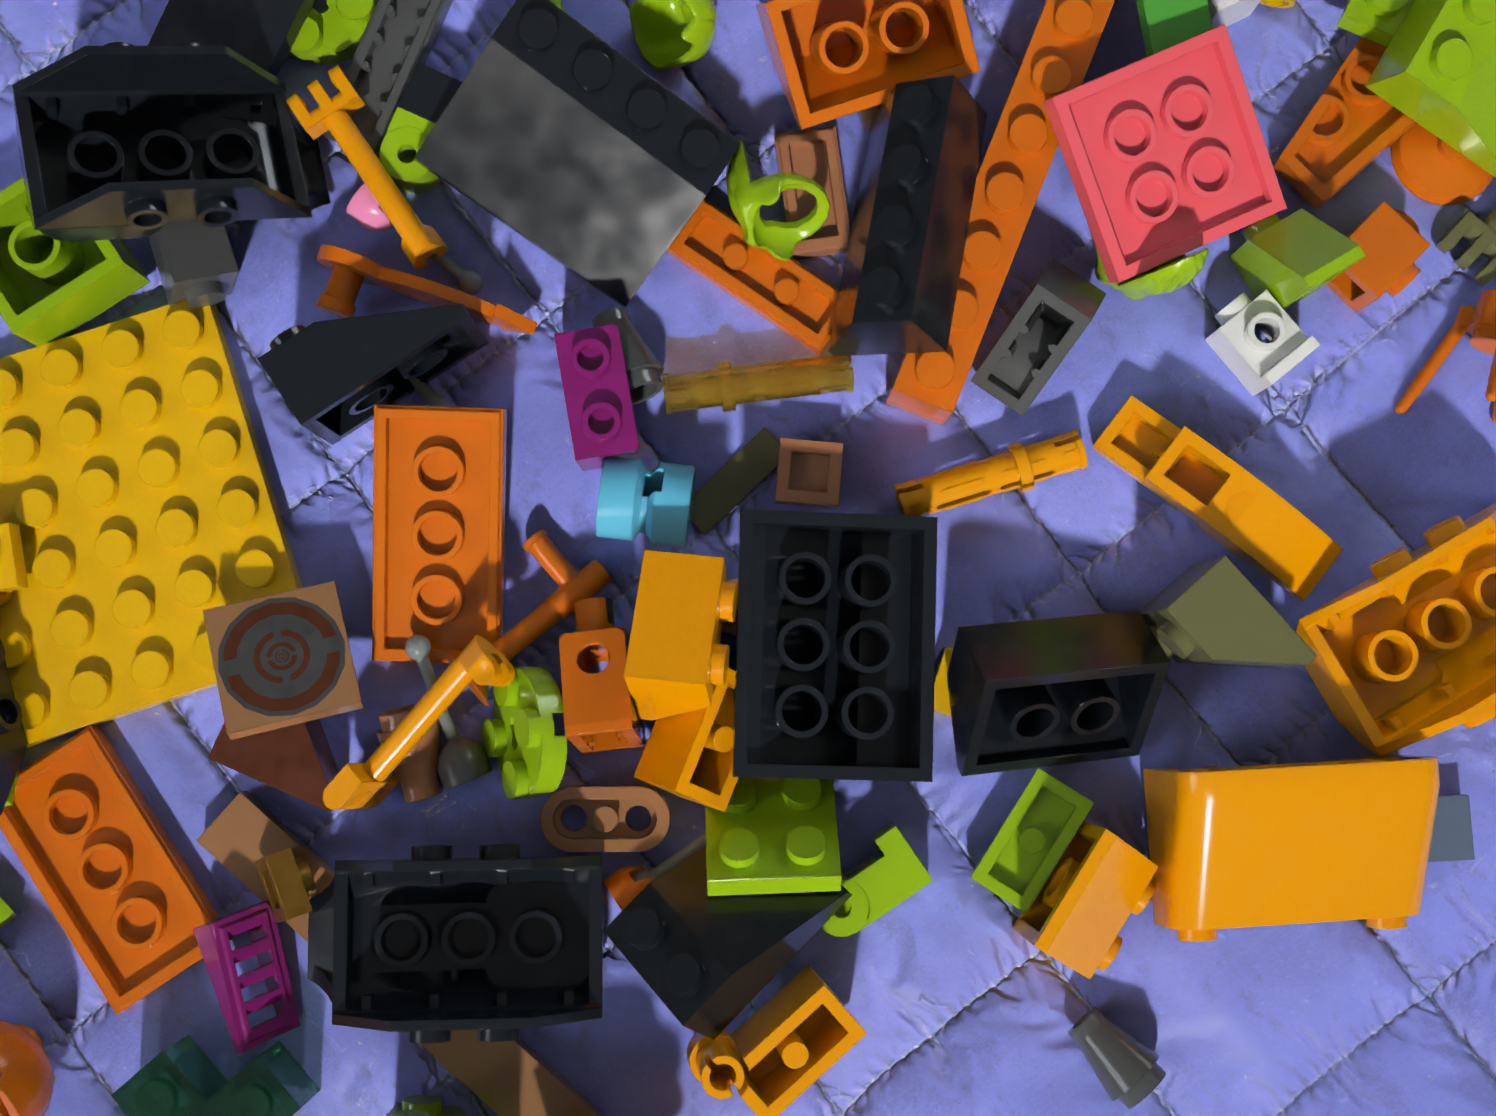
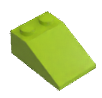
M1415 0L1365 87L1496 178V0Z

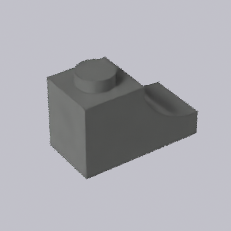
M1053 259L979 367L971 382L1023 416L1092 321L1106 293Z

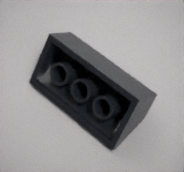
M955 75L896 83L871 121L828 352L833 356L947 352L987 113Z

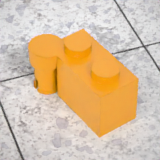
M808 964L734 1033L730 1034L724 1029L714 1040L698 1032L695 1033L688 1043L686 1051L687 1061L695 1078L701 1082L706 1093L713 1098L726 1099L732 1097L734 1094L730 1086L734 1084L740 1097L757 1116H778L867 1033L846 1005Z

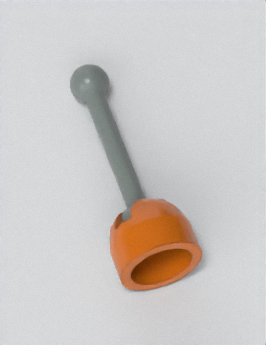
M706 832L651 871L641 866L629 865L617 870L604 879V885L620 909L623 911L651 881L706 845Z

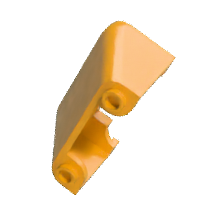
M1386 754L1383 756L1366 755L1359 756V758H1343L1338 761L1235 767L1204 766L1203 768L1178 770V767L1143 768L1149 860L1159 866L1152 877V880L1156 882V889L1152 896L1154 924L1164 928L1176 929L1177 940L1190 942L1216 940L1217 929L1362 919H1366V927L1398 929L1408 926L1407 916L1418 915L1421 912L1440 788L1438 757Z

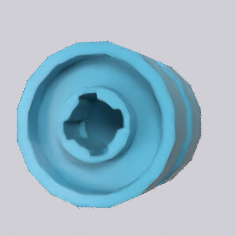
M618 456L605 457L597 502L596 536L633 541L641 532L646 533L650 543L687 547L695 490L696 466L660 462L654 470H647L642 459Z

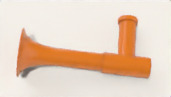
M544 529L533 534L524 543L523 548L527 553L530 552L560 587L545 598L543 604L492 644L509 661L558 621H563L575 611V602L591 598L612 581L605 568L595 559L578 572L548 538L549 534ZM445 654V657L450 664L456 659L448 654ZM472 680L467 685L468 688L485 706H489L487 700L489 686L479 685Z

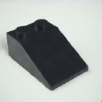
M456 304L318 321L311 323L307 327L303 325L293 326L277 335L270 343L271 350L257 359L300 425L331 445H334L374 418L375 404H396L415 392V387L409 379L417 378L427 384L489 344V342L464 305Z
M705 845L651 881L603 931L682 1026L714 1040L852 894L841 884V891L708 896Z

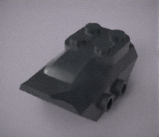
M112 42L103 46H84L12 85L19 154L30 219L34 230H40L44 235L55 240L89 241L142 238L153 235L165 224L199 222L204 226L220 227L229 225L236 220L312 217L311 211L313 209L331 203L317 138L313 140L292 115L290 107L286 102L288 96L285 82L227 46H203L195 42H182L173 46H134L125 42Z
M520 844L479 845V858H452V845L411 846V859L335 860V878L321 893L309 899L313 911L309 912L307 978L320 986L332 1002V1025L388 1032L409 1031V1042L411 1043L447 1042L451 1040V1030H478L479 1041L502 1042L519 1039V1029L538 1028L602 1018V856L520 857Z

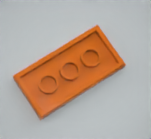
M398 404L374 405L372 660L416 662L405 651L406 641L409 637L416 634L424 635L429 639L431 651L428 656L430 662L449 663L445 654L456 658L476 635L483 637L491 644L503 636L507 408Z
M88 726L19 771L13 805L4 807L0 815V829L116 1015L127 1010L201 961L203 956L193 929L219 919L220 916L100 726Z

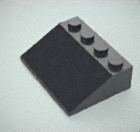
M516 0L422 144L414 160L625 308L704 200L741 143L551 1Z
M740 510L733 777L932 782L938 517Z

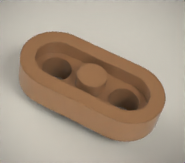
M641 785L567 786L549 796L540 814V825L545 838L554 847L566 852L647 851L657 846L663 840L671 821L670 809L665 798L655 789ZM573 805L581 807L587 817L584 827L577 830L569 828L563 818L567 807ZM637 805L645 807L651 815L649 826L640 830L631 827L627 821L629 809Z

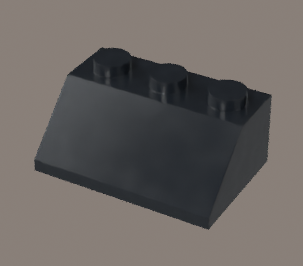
M1133 610L958 627L948 668L947 682L956 762L961 776L1138 756L1171 664L1169 657L1140 612Z

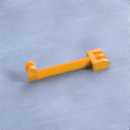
M336 65L328 71L333 85L340 91L339 93L330 98L321 83L316 79L308 84L307 88L319 106L310 112L306 102L297 93L289 97L286 102L313 140L328 130L330 131L402 238V250L414 268L420 271L429 265L426 260L434 253L440 257L448 252L449 248L433 226L422 224L350 117V115L364 107L365 103L341 68Z
M476 635L365 763H347L324 789L323 802L325 806L331 810L372 809L378 807L399 783V780L392 771L467 685L474 680L479 685L506 687L512 683L515 677L513 665L490 642Z

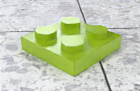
M739 777L725 812L705 806L708 896L841 891L842 874L833 779Z

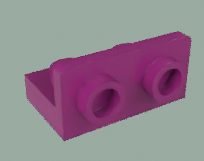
M614 324L554 334L574 455L581 470L588 471L603 468L605 457L637 452L639 450V440L619 328Z

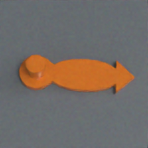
M324 244L320 246L316 256V260L320 264L332 270L324 294H320L316 307L339 318H351L354 316L356 311L354 304L364 282L386 287L434 307L463 304L474 320L500 326L505 331L533 335L537 326V322L499 303L494 305L443 284L383 267L365 256L350 250Z

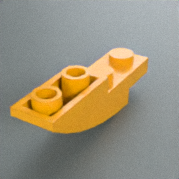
M1132 395L1093 444L1095 452L1195 521L1197 528L1302 602L1344 550L1300 511L1242 466L1186 426L1180 429Z

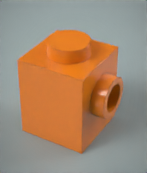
M1383 201L1360 219L1345 235L1359 244L1366 256L1326 285L1357 313L1379 299L1385 292L1394 297L1420 273L1421 269L1414 262L1431 244L1419 234L1418 225L1408 214L1391 208Z

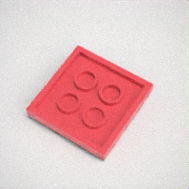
M1225 24L1043 101L1109 283H1120L1287 209Z

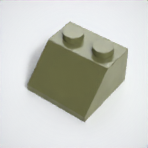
M1226 555L1189 566L1139 611L1169 659L1172 657L1177 663L1273 668L1309 665L1317 657L1313 650Z

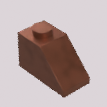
M320 719L231 740L227 735L224 721L208 759L321 809L331 810L323 802V792L339 773Z

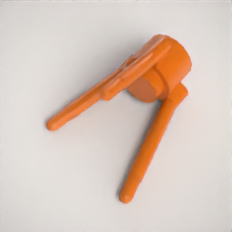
M1496 289L1481 292L1476 307L1460 306L1454 325L1396 403L1394 410L1397 414H1404L1467 332L1471 335L1469 342L1475 349L1484 353L1494 354L1485 397L1488 401L1494 402L1492 421L1496 423Z

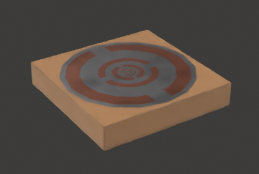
M335 581L203 610L226 731L231 740L364 708Z

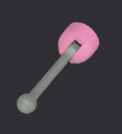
M364 183L350 200L346 214L362 227L371 231H386L394 228ZM434 253L430 256L433 261L457 279L458 287L462 292L474 295L481 290L483 283L479 273L474 270L465 271L446 254L438 257Z

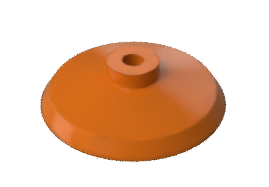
M1415 123L1390 146L1392 165L1401 183L1412 194L1429 203L1457 205L1468 202L1485 191L1494 179V176L1418 123Z

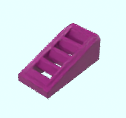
M269 900L251 905L193 929L236 1054L247 1051L300 1026L280 934ZM247 931L251 943L232 950L229 938ZM256 955L260 967L238 976L235 964ZM264 980L268 991L244 1001L241 989ZM273 1004L277 1016L253 1027L249 1026L248 1014Z

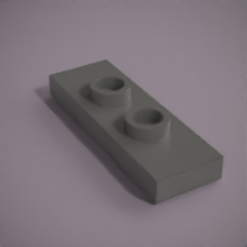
M378 0L345 75L365 103L364 107L350 115V117L379 160L381 143L417 64L425 65L453 0ZM329 130L323 134L325 138L337 142Z

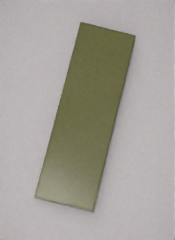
M765 427L694 493L691 522L704 536L777 468L779 442Z

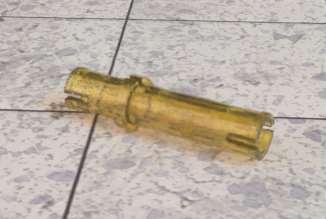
M828 355L731 367L730 361L717 362V369L669 375L664 373L661 374L666 415L673 414V412L721 406L724 413L736 411V405L845 391L850 393L854 391L853 367H848L852 362L851 356Z

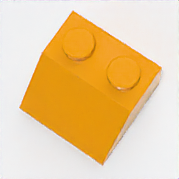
M644 550L624 670V679L639 719L653 721L711 707L714 685L725 686L729 667V645L720 644L723 622L734 623L738 583L728 582L724 557Z
M1083 821L1027 914L1021 912L1012 928L1041 951L1086 978L1091 979L1097 968L1101 971L1105 970L1118 954L1122 944V937L1118 933L1130 913L1138 915L1149 903L1156 889V882L1152 880V877L1159 866L1106 828Z

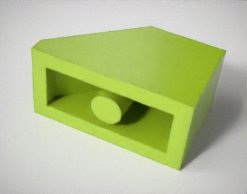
M1301 208L1282 220L1275 213L1246 228L1242 232L1246 242L1230 258L1255 298L1267 289L1285 310L1325 286L1366 255L1359 244Z

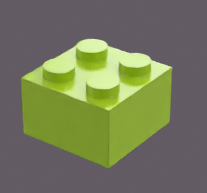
M23 177L0 191V315L13 334L38 347L62 339L151 282L123 239L62 241L46 236L40 230H34L29 215Z

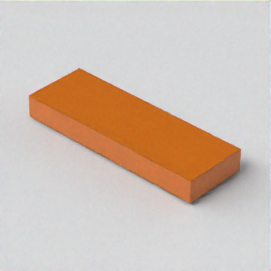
M704 198L669 246L667 253L820 356L830 342L839 289L792 257L788 261H782L772 256L765 249L747 245L742 236L740 223Z

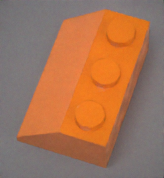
M769 0L756 4L773 67L801 130L882 104L896 83L955 75L959 79L980 72L963 0Z

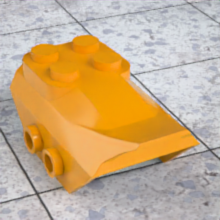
M1496 503L1464 522L1460 515H1456L1436 524L1422 534L1427 544L1410 554L1406 547H1402L1377 559L1368 566L1373 576L1298 621L1296 633L1317 655L1309 665H1304L1337 721L1364 747L1379 756L1386 755L1458 725L1464 724L1466 728H1471L1496 717Z

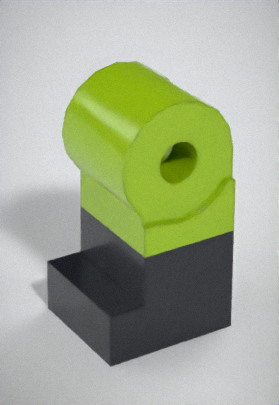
M421 63L417 64L387 128L379 152L381 163L397 187L406 193L415 195L429 192L441 181L439 177L416 162L414 157L462 83V81Z

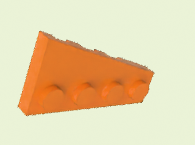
M1363 37L1360 38L1273 166L1315 210L1319 209L1416 123L1365 87L1387 47Z

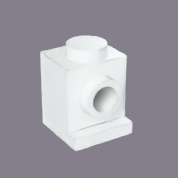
M1267 289L1254 300H1251L1245 292L1241 293L1214 316L1221 324V327L1205 339L1252 396L1273 385L1320 346L1313 335L1308 338ZM1255 325L1270 343L1258 340L1254 331Z

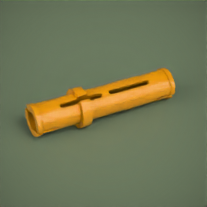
M1076 429L1024 446L1019 441L1007 445V451L995 454L994 456L936 472L933 475L895 484L894 492L902 516L926 517L930 514L953 509L1002 492L1018 489L1023 493L1033 490L1035 488L1034 483L1064 473L1067 474L1076 470L1086 469L1088 467V460L1081 438L1079 439V433Z

